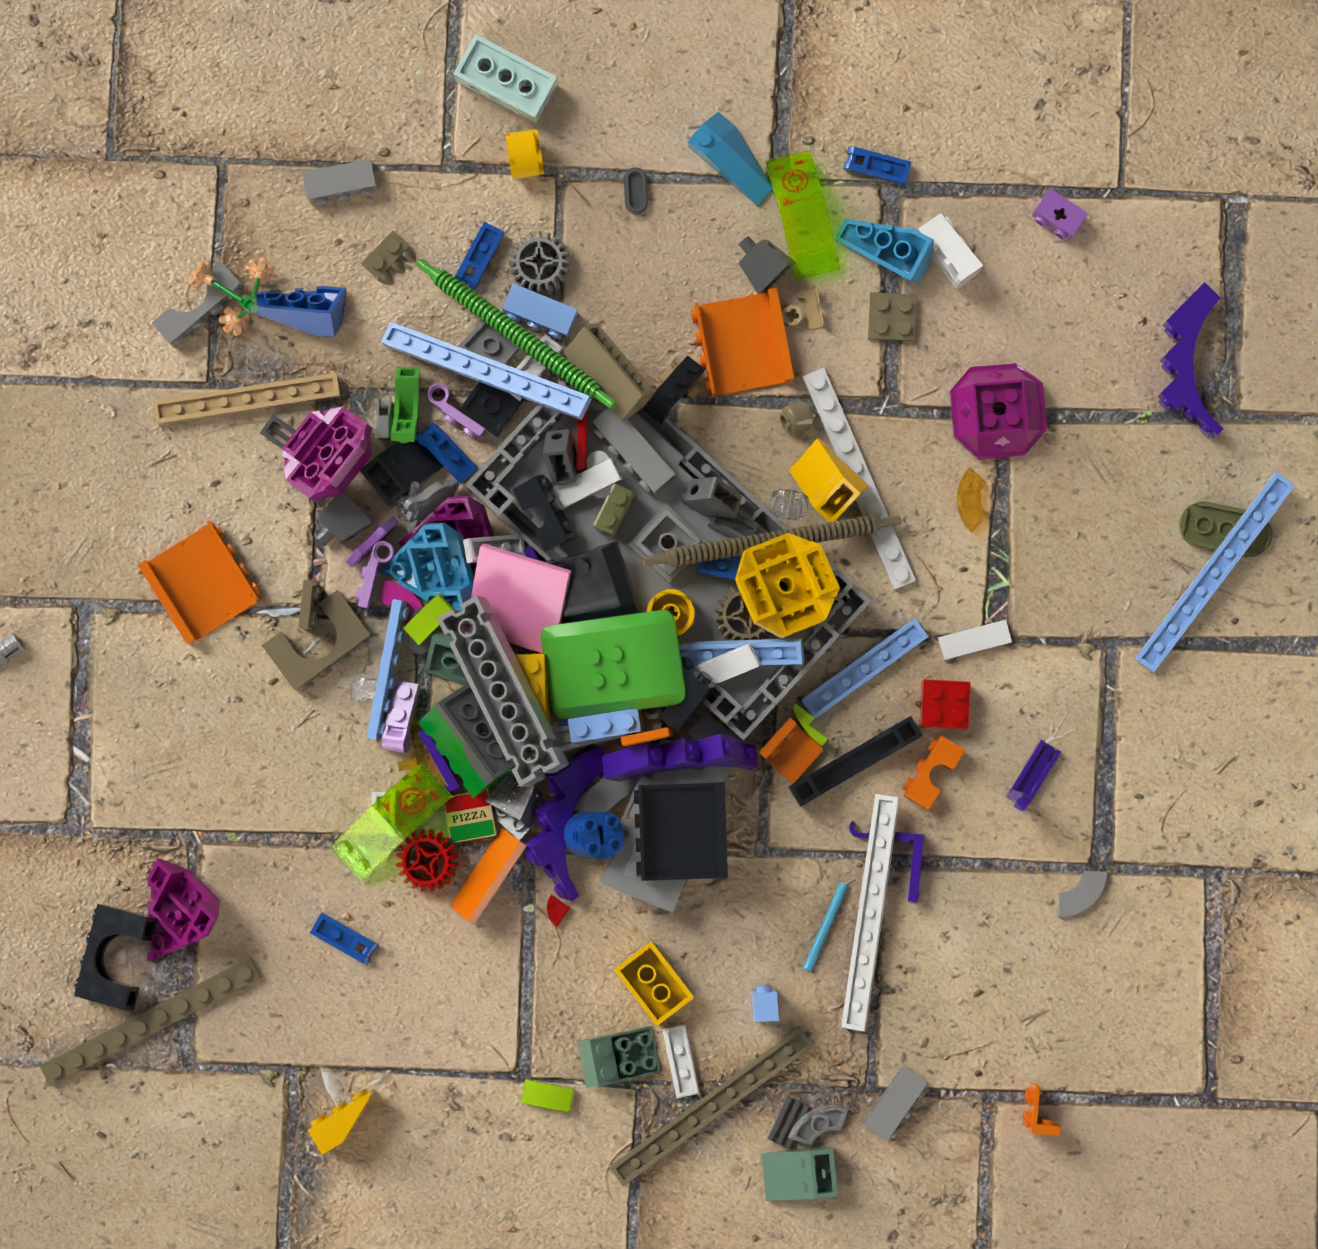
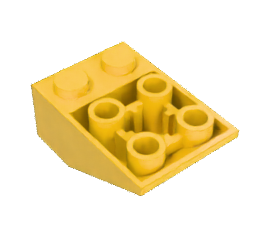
M819 438L789 469L814 509L828 522L837 521L869 487L863 479Z
M366 1088L351 1097L353 1102L347 1104L344 1101L331 1110L332 1115L327 1117L324 1113L311 1122L312 1127L307 1131L322 1155L348 1138L375 1093L374 1089L369 1092Z

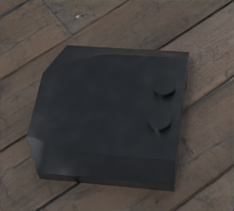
M617 541L557 560L543 561L571 570L561 624L642 613Z

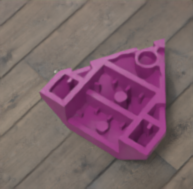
M470 496L448 497L398 544L404 546L419 532L423 525L432 523H446L461 534L464 540L494 535L483 504ZM477 562L471 563L474 578Z
M161 858L157 859L148 876V886L151 887V901H148V916L157 918L151 941V952H147V962L209 936L218 919L220 899L191 870Z

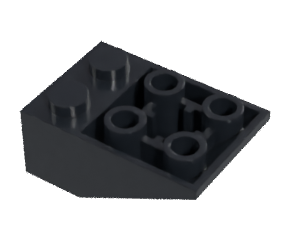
M415 439L414 442L395 443L366 464L360 472L389 508L392 509L444 466L425 446L419 445Z

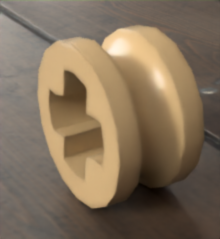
M789 305L783 310L784 325L796 327L801 323L802 311L799 307ZM790 311H795V315H798V319H794L793 322H789V318L785 317V314H790Z

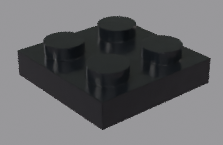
M478 382L459 408V411L485 428L492 435L498 437L524 399L519 401L508 392Z

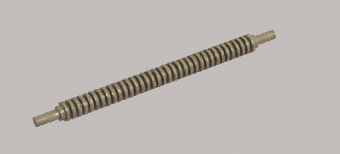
M869 515L862 518L857 517L781 531L777 530L775 532L771 531L769 533H759L758 535L753 534L752 536L747 535L746 537L741 536L740 538L735 537L734 539L729 538L699 543V545L693 544V546L687 545V547L681 546V548L675 547L665 551L664 554L643 557L642 562L644 567L664 563L675 567L677 565L681 566L707 560L730 558V556H741L746 549L786 533L816 543L857 537L858 535L863 536L864 534H875L880 528L901 525V517L898 515L879 519Z

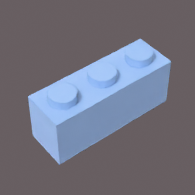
M514 283L502 308L503 313L513 319V321L523 320L527 322L528 327L540 331V328L549 331L548 335L559 340L562 337L568 338L578 315L577 309Z
M638 709L568 719L571 743L645 732L643 714Z
M769 984L756 985V990H751L753 1020L755 1022L779 1021L777 991L772 989Z

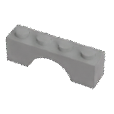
M222 262L213 270L211 276L216 278L218 283L240 295L243 288L242 284ZM207 284L206 297L199 307L189 312H179L168 308L152 324L172 347L180 346L189 338L188 334L194 329L195 331L201 329L206 324L205 320L209 316L217 315L223 310V304L229 299L231 301L234 300V298L217 287Z

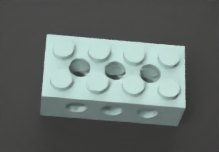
M477 34L474 35L453 73L456 82L534 123H537L558 84L557 77ZM483 65L491 66L488 71L480 70ZM503 76L511 77V80L508 82L500 81ZM525 86L532 88L528 93L520 91Z

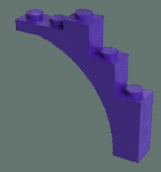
M1204 282L1162 325L1165 328L1164 332L1171 339L1174 340L1176 338L1179 342L1160 360L1163 364L1161 366L1163 370L1169 375L1174 374L1176 378L1157 397L1160 399L1159 404L1165 410H1171L1174 413L1181 407L1183 409L1182 413L1189 420L1192 421L1194 419L1200 425L1199 429L1205 436L1215 438L1224 428L1207 413L1197 391L1193 370L1194 349L1199 330L1210 310L1221 299Z
M717 734L699 741L680 738L662 745L644 742L602 756L604 779L621 782L647 774L686 768L738 767L753 770L758 768V754L755 745L735 741L734 736Z
M596 745L586 746L567 759L569 765L555 773L546 774L549 780L548 786L556 795L534 809L538 816L536 818L538 824L545 830L525 843L527 845L525 848L527 860L532 865L543 867L545 874L555 884L554 890L560 898L570 901L575 900L580 895L568 873L564 829L585 789L603 772L602 756H604V753L600 746Z

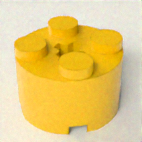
M530 129L505 133L512 180L544 174L538 130Z
M666 589L657 593L650 600L647 612L670 610L671 606H673L674 611L678 612L677 617L674 616L677 634L680 636L692 627L696 616L695 606L690 597L685 593L675 589Z

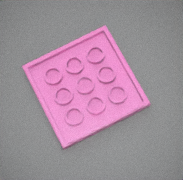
M483 543L479 550L471 598L476 595L487 598L494 612L490 619L491 621L499 622L509 643L543 653L540 639L541 632L547 626L561 624L571 570Z

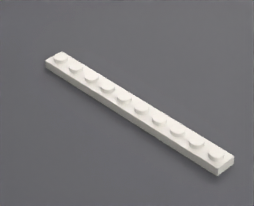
M825 368L803 376V381L834 453L869 485L856 500L862 517H868L869 515L879 519L888 517ZM893 526L880 528L875 534H870L893 590L916 581Z
M875 794L842 1028L866 1031L900 797Z

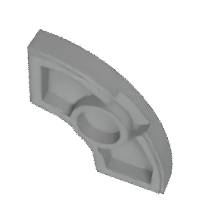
M1083 871L1081 880L1075 888L1068 892L1059 893L1058 917L1076 915L1093 905L1104 889L1107 872Z
M827 1105L813 1109L797 1121L788 1138L812 1146L816 1138L822 1133L831 1130L841 1131L849 1109L838 1105Z

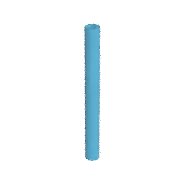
M842 882L837 887L803 966V969L812 972L848 888V885Z

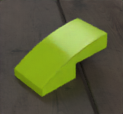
M438 594L403 629L418 645H421L440 627L437 618L454 608Z
M794 704L792 711L798 723L807 735L822 747L828 738L809 725L814 717L797 704Z
M525 1079L521 1103L571 1112L575 1089Z

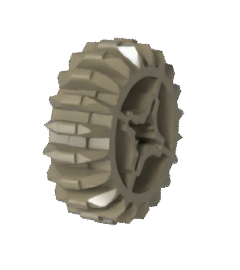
M731 586L729 588L732 593L731 595L724 591L722 596L726 601L718 599L716 602L722 606V609H714L715 613H721V617L714 618V622L722 621V625L718 626L717 630L721 631L725 628L727 631L722 637L725 639L730 634L733 636L731 640H736V638L740 640H752L753 638L762 640L759 636L762 634L765 638H768L770 635L763 628L752 633L751 616L748 618V627L746 621H743L740 616L734 617L743 612L744 605L745 609H747L740 590L736 592L735 588ZM739 597V610L732 614H726L728 604L734 598ZM728 621L741 622L745 634L733 630Z

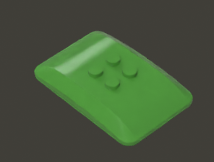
M667 610L555 624L545 627L541 632L543 654H546L547 682L553 713L558 718L567 719L628 709L641 710L681 703L686 697V685L676 622L673 614Z

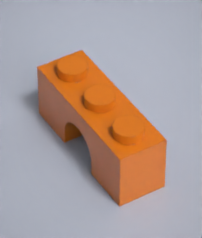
M942 735L938 739L934 737L927 747V750L930 751L925 759L920 758L914 768L918 772L913 779L909 777L902 788L905 790L904 797L925 810L930 809L941 791L930 781L929 774L932 768L942 765L952 771L965 752V749Z

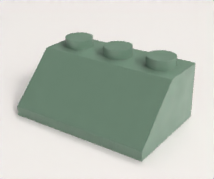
M440 626L432 636L424 673L466 685L468 681L449 644L454 639L452 636L445 635Z

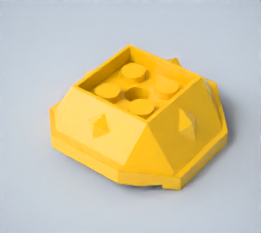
M790 533L783 534L743 551L735 577L736 584L753 623L781 639L825 621L840 589L821 544L808 541ZM779 582L786 584L787 592L781 590Z

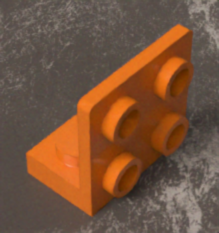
M789 718L758 754L793 784L821 754L823 748L799 728L793 719Z
M1030 1082L1029 1088H1025L1024 1099L1028 1103V1110L1023 1112V1125L1031 1134L1060 1136L1061 1126L1056 1124L1055 1120L1038 1117L1040 1086Z

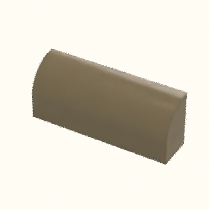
M598 324L583 326L564 351V354L576 367L597 381L601 391L617 402V405L612 410L621 421L637 413L655 393L654 389Z

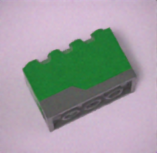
M469 683L439 701L418 722L428 736H432L435 740L436 748L441 755H445L448 758L453 772L461 776L464 781L463 785L472 798H475L502 780L508 773L512 772L511 769L516 767L514 761L506 760Z

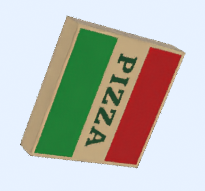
M490 789L485 790L475 798H472L469 793L443 797L451 844L498 835L493 807L486 802L490 795Z

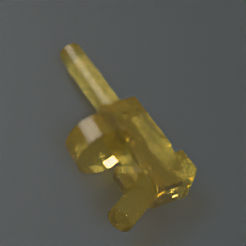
M413 716L410 727L414 751L412 752L413 759L397 762L399 772L415 769L416 777L418 776L420 780L417 781L414 777H411L409 779L411 788H417L421 790L420 792L435 790L438 787L437 778L433 776L429 752L423 748L422 740L418 734L420 729L417 716ZM409 789V791L405 792L402 795L405 798L410 793H414L417 795L420 792L414 789ZM409 795L410 798H406V801L409 802L416 795Z

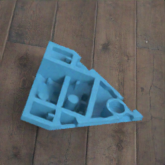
M446 523L423 525L419 532L379 571L384 576L390 575L398 580L399 585L427 602L440 594L455 610L462 611L461 604L471 599L474 575L471 563H467L463 544L464 537Z

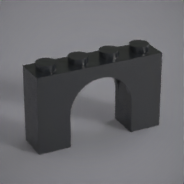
M681 656L686 685V697L679 704L667 706L659 717L676 732L685 729L717 686L712 682L713 678L708 673L700 672L694 667V662L685 656Z
M97 904L92 914L93 923L91 931L86 938L85 954L80 961L81 970L79 977L75 981L74 996L122 1010H134L140 987L113 979L105 969L104 954L109 943L118 936L124 935L138 940L152 941L157 918L110 905Z

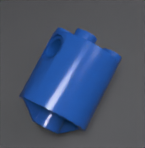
M582 811L574 814L568 820L564 829V840L567 848L581 858L606 859L614 856L622 849L624 830L619 818L614 814Z

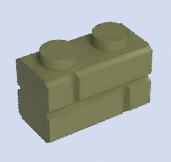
M613 483L609 491L610 494L607 495L593 527L615 538L634 501L635 493Z

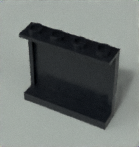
M725 782L638 785L639 790H634V804H639V814H635V828H640V838H635L636 852H641V862H636V875L641 876V881L728 878Z

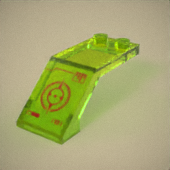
M808 150L765 161L769 182L780 213L789 257L796 262L792 266L794 279L800 280L840 270L826 201L811 151Z
M420 762L358 818L330 848L362 882L406 838L439 811L453 796Z

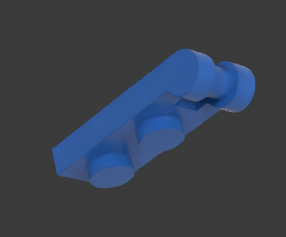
M853 146L848 147L847 154L849 156L847 162H844L843 170L906 185L911 161ZM858 157L864 158L863 165L856 164Z
M484 221L455 278L469 284L468 287L475 290L505 232ZM469 267L476 270L473 276L466 273Z
M430 424L426 431H422L417 435L416 440L418 444L425 446L460 484L478 469L437 424Z
M321 912L310 931V934L365 965H368L371 960L369 957L372 951H376L379 946L378 943ZM359 942L365 945L361 953L355 950Z

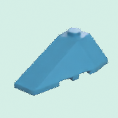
M717 112L704 122L688 140V147L757 207L773 190L736 126L721 113Z
M844 219L834 239L917 284H920L930 265L934 239L912 228Z

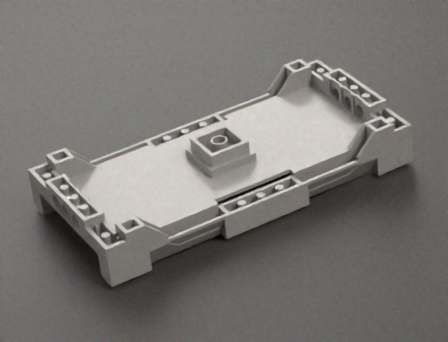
M564 380L558 382L559 385L577 391ZM596 398L592 399L588 406L587 458L594 451H602L609 458H613L622 477V480L615 484L635 493L634 501L615 538L594 529L593 524L606 498L600 499L591 495L563 510L567 519L573 523L574 532L577 537L547 552L544 551L534 531L545 522L543 510L538 506L523 510L512 489L537 475L544 474L551 481L543 456L546 433L556 431L561 427L567 428L571 432L577 452L578 424L577 418L538 404L497 448V451L465 484L471 494L501 521L505 522L515 533L520 535L546 560H557L617 541L642 611L647 612L650 600L657 593L666 589L679 590L688 595L693 601L696 611L695 621L686 633L678 636L679 642L730 641L733 637L729 634L725 639L722 637L727 632L725 628L721 631L717 630V627L722 625V621L714 622V618L721 617V613H715L714 609H722V606L716 602L718 599L726 601L722 596L724 591L731 595L732 593L729 589L731 586L735 588L736 592L739 591V588L734 581L696 574L698 564L696 562L675 567L666 563L643 566V557L664 554L665 551H669V549H665L661 545V541L665 537L674 539L675 545L672 548L729 539V537L707 526L712 516L701 515L690 505L682 503V493L688 490L690 481L694 479L678 464L684 467L696 479L718 477L741 495L742 499L737 515L760 526L756 533L757 535L759 533L788 529L668 418L660 424L644 412L643 409L646 404L637 413L629 417L628 420L675 473V478L655 495L651 492L646 493L638 484L641 480L636 474L631 476L623 467L625 462L620 456L615 458L607 447L610 446L605 439L599 440L593 433L592 429H594L592 421L608 407ZM563 459L560 461L561 466H565ZM722 517L750 533L753 530L733 518ZM717 520L714 522L739 537L745 536ZM831 563L829 564L840 589L834 599L827 619L782 638H802L803 664L760 665L757 668L717 683V686L703 703L708 711L742 742L871 602L867 596L854 586L852 581ZM739 597L734 598L728 604L726 614H732L739 610ZM744 605L743 612L734 617L740 616L743 621H746L748 627L750 613L748 609H745ZM671 606L670 610H667L677 617L678 612L674 611L673 606ZM752 620V633H755L761 627L754 624ZM728 621L733 630L745 634L741 622ZM768 632L770 635L768 638H765L762 634L759 635L762 640L781 639L770 632Z

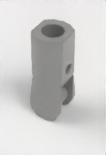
M377 397L376 439L391 440L392 397H389V400H380V397ZM380 409H388V415H380Z

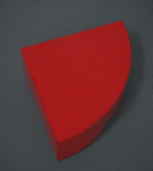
M551 894L547 902V913L552 924L557 927L570 907Z

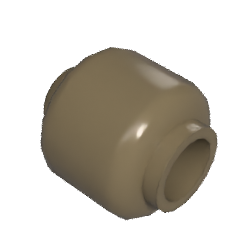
M804 401L786 405L780 414V422L783 429L791 434L810 430L814 419H816L814 408Z

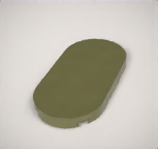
M1211 502L1192 504L1184 510L1180 517L1179 530L1181 536L1189 545L1195 548L1215 552L1246 509ZM1268 522L1242 557H1256L1270 546L1273 531Z

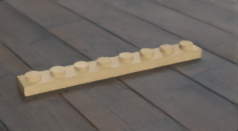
M330 373L152 402L155 423L160 425L341 397L338 374Z

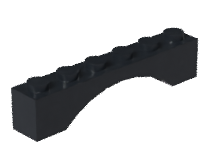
M909 716L788 786V789L798 806L801 807L923 735L913 718Z

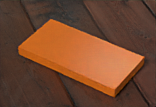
M671 727L624 736L621 737L622 746H629L675 736L677 732Z
M501 828L450 904V907L474 925L527 845Z

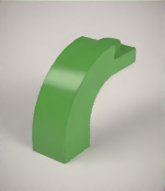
M397 367L391 441H398L399 443L414 442L417 439L419 424L420 368Z

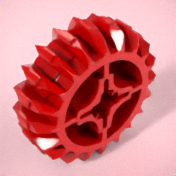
M420 829L419 835L416 831L412 832V839L405 837L403 840L406 845L400 844L398 846L403 851V853L396 854V858L402 859V862L396 863V867H403V870L398 873L399 876L406 874L407 878L404 880V883L407 884L412 880V889H416L420 884L421 892H424L427 886L430 892L435 891V885L438 889H442L444 887L443 882L446 884L451 882L448 875L453 877L456 875V872L451 867L457 868L459 866V863L453 862V859L458 858L459 854L451 853V850L455 849L456 845L448 846L447 843L450 842L451 838L447 837L442 840L443 832L441 831L437 833L436 837L434 829H429L428 835L425 829ZM422 842L434 843L441 850L436 852L430 851L427 845L424 846ZM416 845L417 860L411 864V851ZM436 855L435 858L431 859V862L418 865L425 857ZM444 856V868L439 875L437 872L439 870L437 861ZM423 869L428 875H431L432 879L422 878L414 871Z

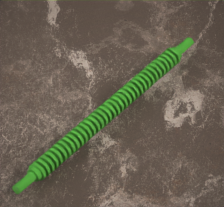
M423 259L417 261L416 266L431 276L433 284L451 296V298L508 338V340L539 361V363L566 381L577 391L590 396L592 399L596 398L611 410L615 408L617 402L602 392L599 383L562 357V355L558 354L446 270L435 269Z

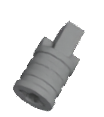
M12 633L0 642V667L26 650L24 643L15 633Z

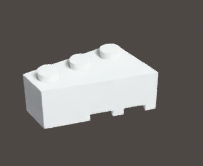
M940 213L918 228L917 231L934 239L932 257L955 289H958L979 274L983 267L982 263L969 249L962 236L958 235L954 230V225L948 217L944 218Z

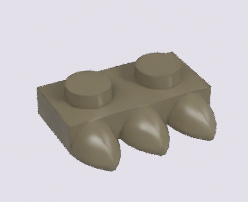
M392 231L361 264L378 281L383 284L392 285L393 278L389 269L395 273H404V267L400 258L407 262H415V255L410 246L395 231Z

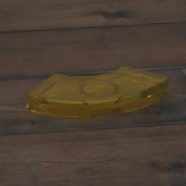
M969 467L959 482L957 507L962 522L972 533L988 516L981 503L982 489L987 482Z

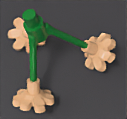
M263 257L259 259V263L254 259L249 261V266L245 267V272L250 275L249 281L255 283L252 295L250 296L243 295L241 297L218 283L216 278L211 276L213 270L210 268L211 263L208 260H205V262L200 261L197 264L198 269L193 270L192 276L194 277L188 280V284L193 285L195 289H200L202 284L205 283L209 286L213 285L239 301V305L243 308L242 311L238 306L233 309L226 307L223 310L225 315L219 317V322L226 324L223 327L225 333L233 330V334L239 336L242 331H247L249 327L245 322L249 319L248 313L258 312L259 307L256 301L259 285H265L268 280L272 281L275 278V266L272 264L266 265L267 259Z

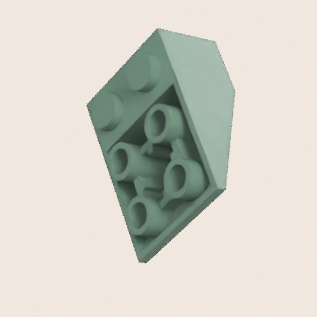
M652 1026L577 1041L586 1088L601 1087L661 1072Z
M832 1146L761 1153L766 1201L838 1197Z

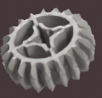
M541 231L537 232V238H533V234L528 233V241L524 237L520 238L522 246L514 243L513 246L518 252L510 251L509 253L515 259L509 260L508 265L516 266L511 268L509 272L511 275L518 274L513 279L515 283L523 280L520 284L521 287L525 288L529 285L528 289L531 291L534 290V287H537L538 294H542V288L546 287V292L550 293V285L558 289L557 280L563 283L566 281L561 274L567 275L570 273L569 269L564 267L571 265L570 260L564 259L570 256L569 251L561 252L566 246L564 243L557 246L559 242L557 236L550 241V233H547L545 238H542ZM536 246L533 256L522 259V256L528 249ZM543 246L552 249L558 256V259L544 255ZM539 253L542 261L545 263V265L542 264L543 267H540V273L536 263H534V261L537 262ZM558 266L551 277L543 280L544 272L547 269ZM521 267L533 269L536 272V280L527 277L521 270Z

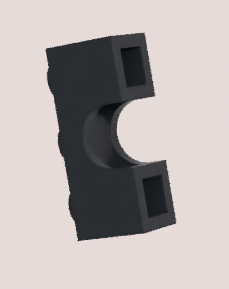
M687 355L655 391L643 411L662 424L673 412L679 401L685 398L696 386L706 369Z
M542 474L532 477L512 490L523 510L535 506L543 510L545 522L534 532L544 551L547 552L556 549L577 536L574 532L573 523L567 519L563 512L562 502L556 498L552 491L551 481Z

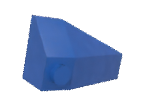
M318 286L316 291L303 292L302 288H297L295 292L282 294L280 290L258 292L256 302L259 310L255 314L312 335L335 337L342 325L347 291L346 288Z

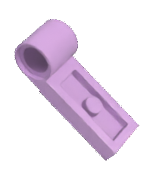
M442 384L432 385L428 390V398L433 406L445 414L444 419L453 426L458 423L464 427L463 432L472 439L476 436L482 439L486 433L485 428L448 404L450 393L446 386ZM438 390L445 392V398L442 401H435L433 399V394Z
M380 541L376 543L373 547L370 561H368V566H363L361 579H364L363 587L358 588L355 601L359 602L358 606L360 608L370 609L380 564H388L395 556V550L388 542ZM382 547L390 549V555L385 559L378 557V551Z
M396 681L382 735V749L402 753L408 752L411 744V734L409 731L421 689L419 684Z

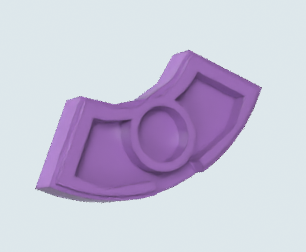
M393 516L380 525L348 558L346 562L351 568L355 567L372 552L374 545L384 541L397 527L399 521Z

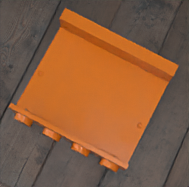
M777 288L768 289L767 293L698 305V302L694 303L695 310H691L693 324H698L699 332L695 333L697 346H702L703 355H699L700 363L707 371L708 377L704 378L706 392H711V397L794 381Z
M210 520L206 521V526L150 561L144 560L138 564L141 572L188 645L198 641L261 601L258 596L261 594V591L255 582L250 583L246 577L249 572L242 562L238 564L234 558V555L237 554L230 542L227 544L221 537L224 535V532L219 524H213Z

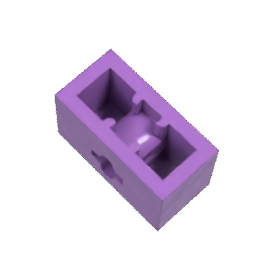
M1051 188L1032 214L1037 224L1042 227H1050L1058 238L1062 240L1068 239L1069 241H1071L1088 215L1087 212ZM1058 213H1061V214H1062L1061 219H1059V221L1056 220V219H1055L1056 215H1057Z

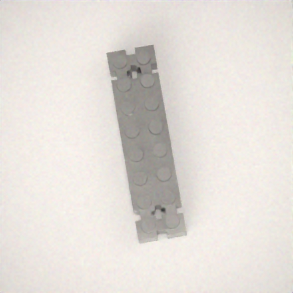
M476 595L461 604L462 611L452 609L438 617L437 620L444 634L452 636L454 639L449 644L506 760L514 761L516 765L511 770L519 786L530 787L545 778L543 772L555 773L569 765L562 749L554 747L552 743L556 740V737L499 622L491 621L490 619L494 612L487 598ZM533 750L536 751L535 758L532 757V754H535Z

